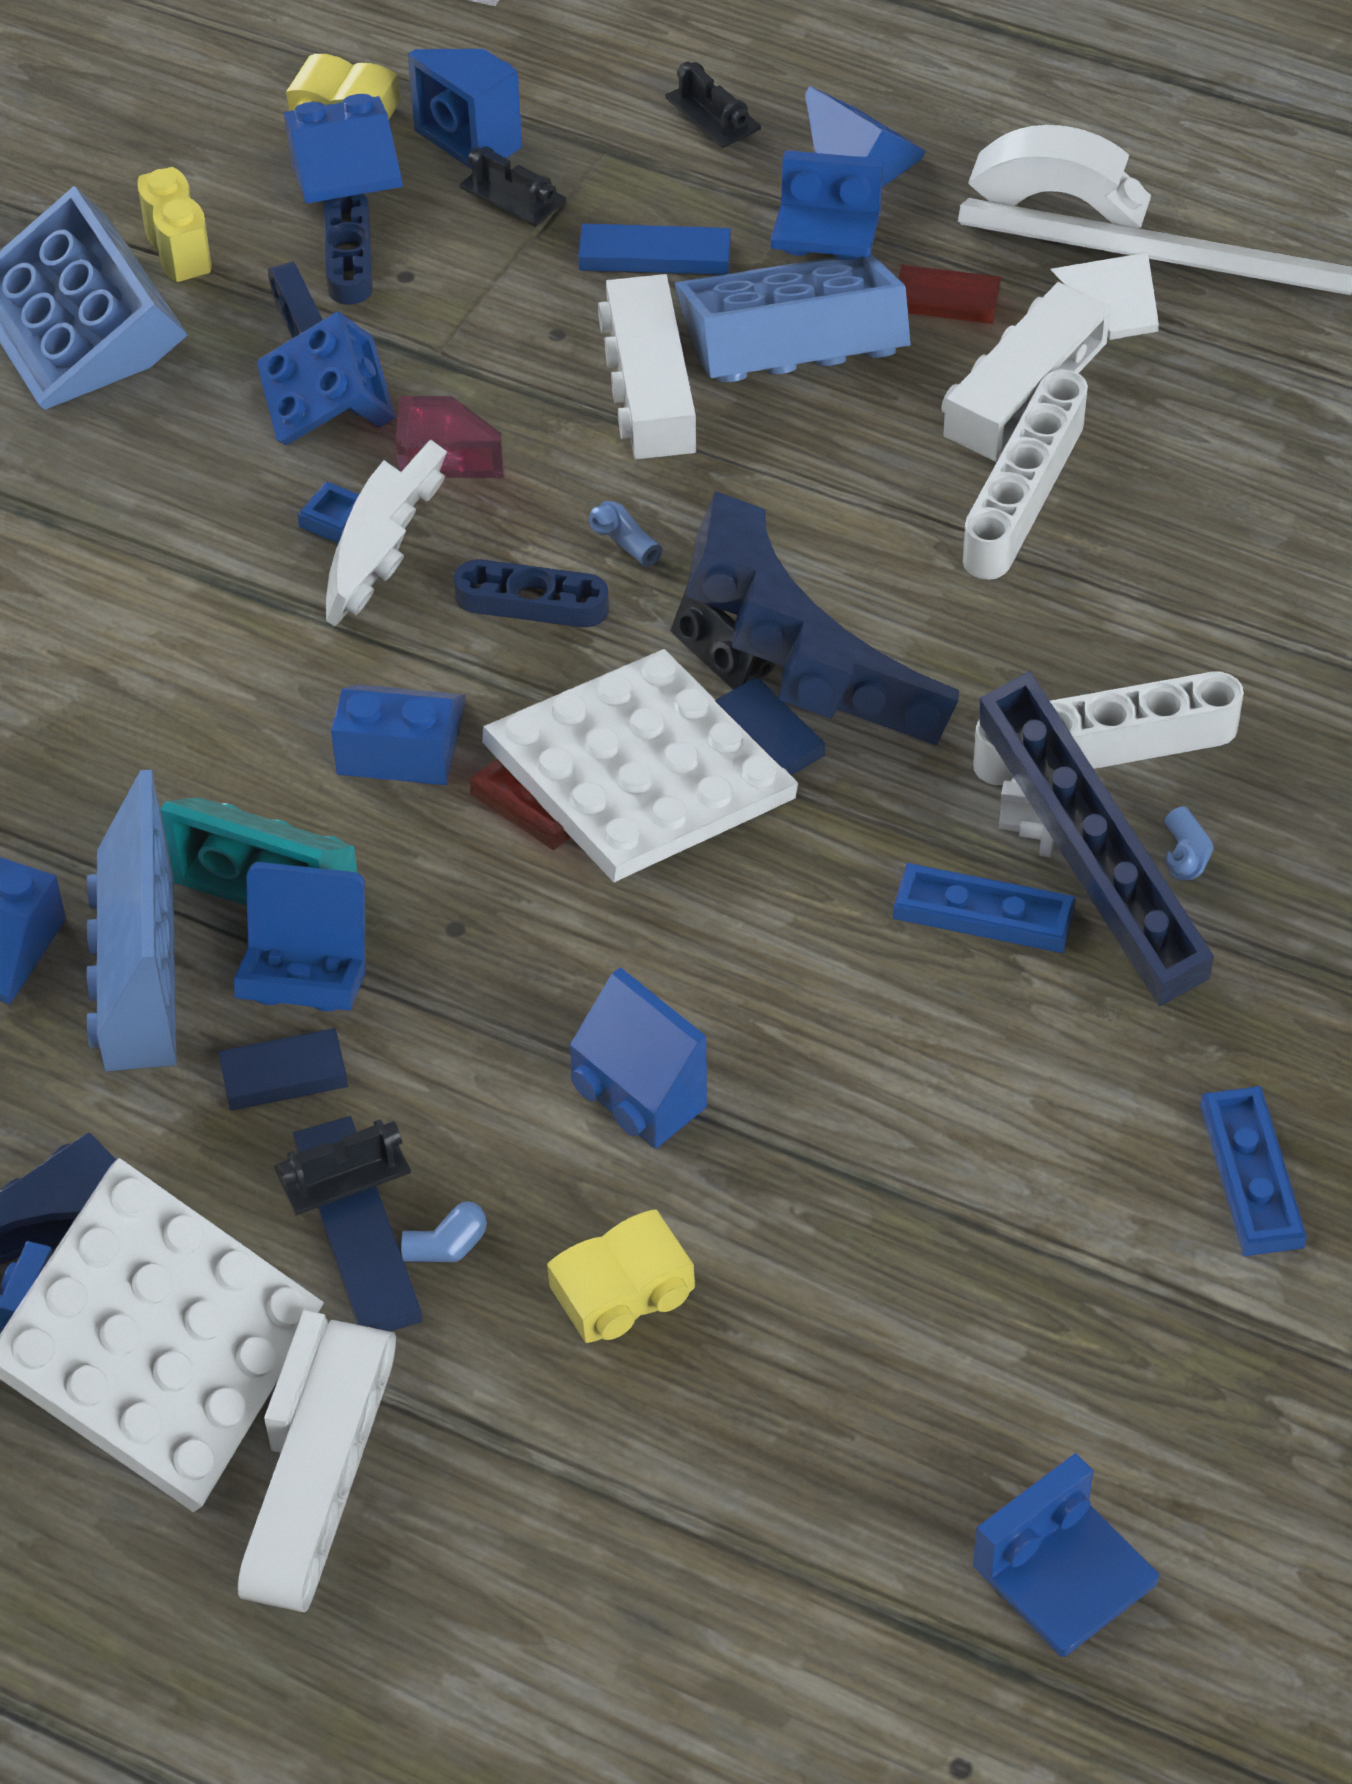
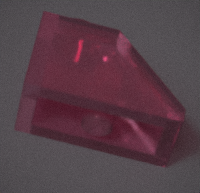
M400 396L396 430V450L400 472L404 470L427 442L432 440L447 451L439 471L445 475V478H504L501 432L452 396Z

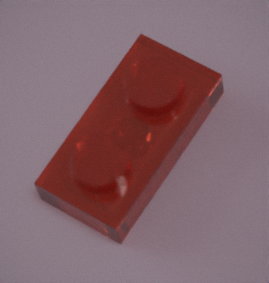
M498 759L470 778V795L553 851L571 838L564 830V827L558 821H555L537 799Z

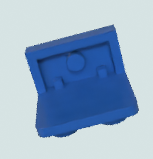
M264 862L253 863L246 875L248 948L234 977L235 998L255 1000L264 1005L284 1003L311 1006L320 1011H351L366 973L364 878L356 872Z

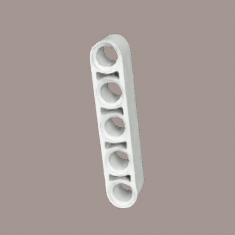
M1054 370L1045 375L1036 389L967 516L964 533L963 565L970 575L985 580L997 579L1010 569L1083 430L1088 385L1080 374L1071 370Z
M1207 672L1057 699L1050 702L1093 769L1229 743L1235 738L1238 731L1244 692L1239 680L1232 675L1224 672ZM979 719L975 732L974 772L978 778L992 785H1003L1004 781L1011 782L1013 779L1012 774L984 732Z
M330 1320L244 1554L238 1580V1596L240 1599L303 1613L310 1607L392 1369L396 1347L394 1332L337 1320Z

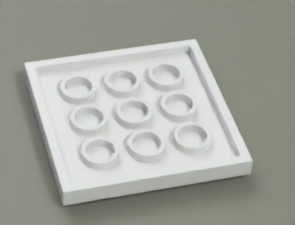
M665 649L485 725L483 728L482 743L613 882L796 798L798 782L784 768H781Z
M118 1158L110 1166L1 1332L0 1379L183 1506L195 1512L205 1503L278 1381L303 1310L318 1313L324 1302L125 1161Z

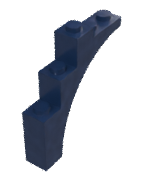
M714 492L696 535L686 597L737 615L732 648L784 666L779 700L830 719L833 718L836 709L937 745L958 703L959 690L922 675L895 661L843 628L805 594L792 580L776 556L766 531L765 509L723 493Z

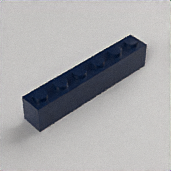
M1031 671L980 697L981 727L1158 1006L1164 1005L1209 980L1214 955Z

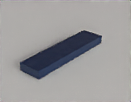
M347 1116L293 1132V1138L297 1153H301L331 1142V1144L340 1142L342 1137L357 1131L352 1117ZM377 1186L317 1208L356 1324L385 1331H394L422 1322L421 1309Z

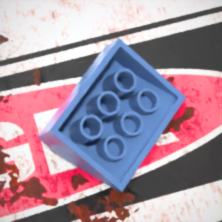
M75 185L0 250V344L37 403L44 410L151 368L188 336L109 217Z
M872 254L869 257H859L854 260L831 257L675 282L676 294L700 365L710 378L716 377V380L720 382L743 380L747 377V372L764 369L770 374L789 373L797 369V364L816 361V364L821 366L838 365L847 360L846 356L865 353L867 357L873 358L887 357L895 354L896 348L911 345L906 287Z
M140 770L97 849V874L87 875L90 909H97V919L87 920L90 955L97 954V965L87 966L90 1001H97V1012L87 1013V1035L90 1049L100 1048L105 1071L177 1065L174 881L152 770Z

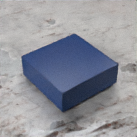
M326 481L297 514L299 527L339 543L359 494Z

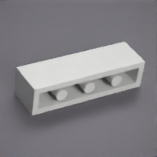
M667 274L606 280L607 301L598 302V314L601 333L610 332L611 334L610 337L604 338L608 368L617 367L618 371L611 372L614 403H624V408H618L621 440H631L634 460L696 453V415Z
M1057 282L1043 298L1037 297L1031 304L1026 316L1016 326L1011 325L1006 329L999 344L988 355L984 354L978 358L971 373L959 385L954 384L949 388L942 402V412L945 413L943 436L996 462L1045 375L1054 370L1062 369L1079 373L1107 344L1110 305L1060 282Z

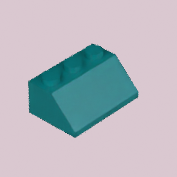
M200 797L165 801L160 809L174 883L247 906L246 875L250 866L256 862L357 873L354 846L344 843L333 836H321L293 827L283 820H270L242 811L232 804H219Z

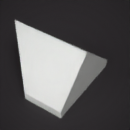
M1148 252L1050 269L1065 285L1110 305L1107 334L1109 340L1158 332L1159 322Z

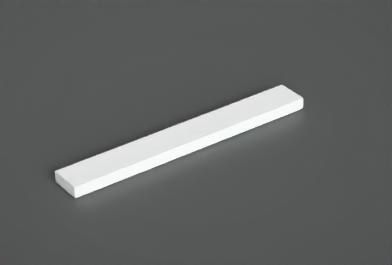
M968 198L960 205L958 222L961 225L1126 255L1148 252L1149 259L1346 295L1352 294V267L972 198Z

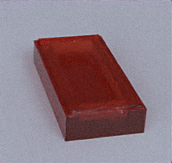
M901 265L898 279L906 287L909 314L993 324L1001 288L1000 276Z

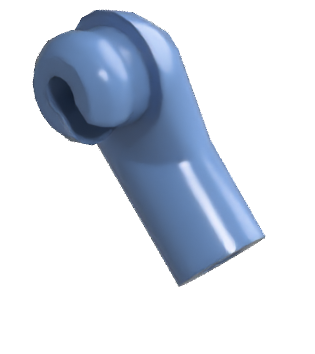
M603 501L600 506L594 507L591 510L589 523L595 533L599 535L608 534L613 541L644 567H650L660 559L663 550L662 546L638 525L622 504L615 501Z
M1185 806L1178 807L1172 810L1164 821L1165 826L1178 842L1173 854L1170 851L1167 852L1166 865L1170 874L1175 879L1189 881L1201 876L1213 853L1214 846L1212 840L1191 811Z
M462 1202L446 1216L434 1231H403L401 1244L403 1262H457L461 1260L482 1238L486 1231L487 1220L483 1209L474 1202Z

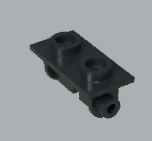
M687 61L679 66L677 70L679 88L665 94L666 99L722 149L761 130V125L749 115L747 105L742 100L735 99L722 86H715L714 79L705 73L704 67L701 64Z
M488 146L482 148L475 147L471 150L468 156V164L472 166V174L459 184L461 189L533 227H537L566 202V197L556 192V187L552 185L550 178L540 176L520 165L511 169V161L495 153Z
M686 587L670 631L733 690L746 683L751 675L757 674L759 677H764L769 674L774 668L775 663L732 648L736 621L724 610L686 597Z
M381 1119L374 1121V1126L342 1137L340 1142L334 1144L328 1142L295 1154L294 1151L287 1153L288 1160L274 1165V1170L295 1216L411 1173V1169L399 1146L402 1144V1138L396 1123L392 1121L383 1124Z

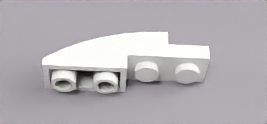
M432 440L427 442L402 472L383 460L359 494L336 548L329 573L326 595V621L334 627L337 626L349 611L357 615L371 598L374 592V588L371 585L377 578L380 577L387 581L400 565L404 554L398 550L406 533L404 528L408 525L416 511L413 505L420 497L426 502L429 501L445 478V475L439 471L447 451Z

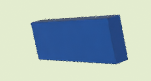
M582 224L578 255L579 270L725 275L729 271L731 228Z
M906 863L893 907V919L1064 953L1075 911L1076 896Z
M1256 1086L1203 1093L1200 1108L1243 1256L1303 1249L1307 1238L1262 1087Z

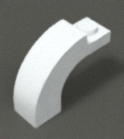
M1061 125L1030 126L1001 136L979 152L968 182L970 186L989 202L1015 206L1028 196L1039 192L1058 191L1068 193L1089 203L1112 224L1133 228H1141L1151 198V194L1143 188L1139 181L1131 178L1124 172L1129 158L1127 152L1099 135Z

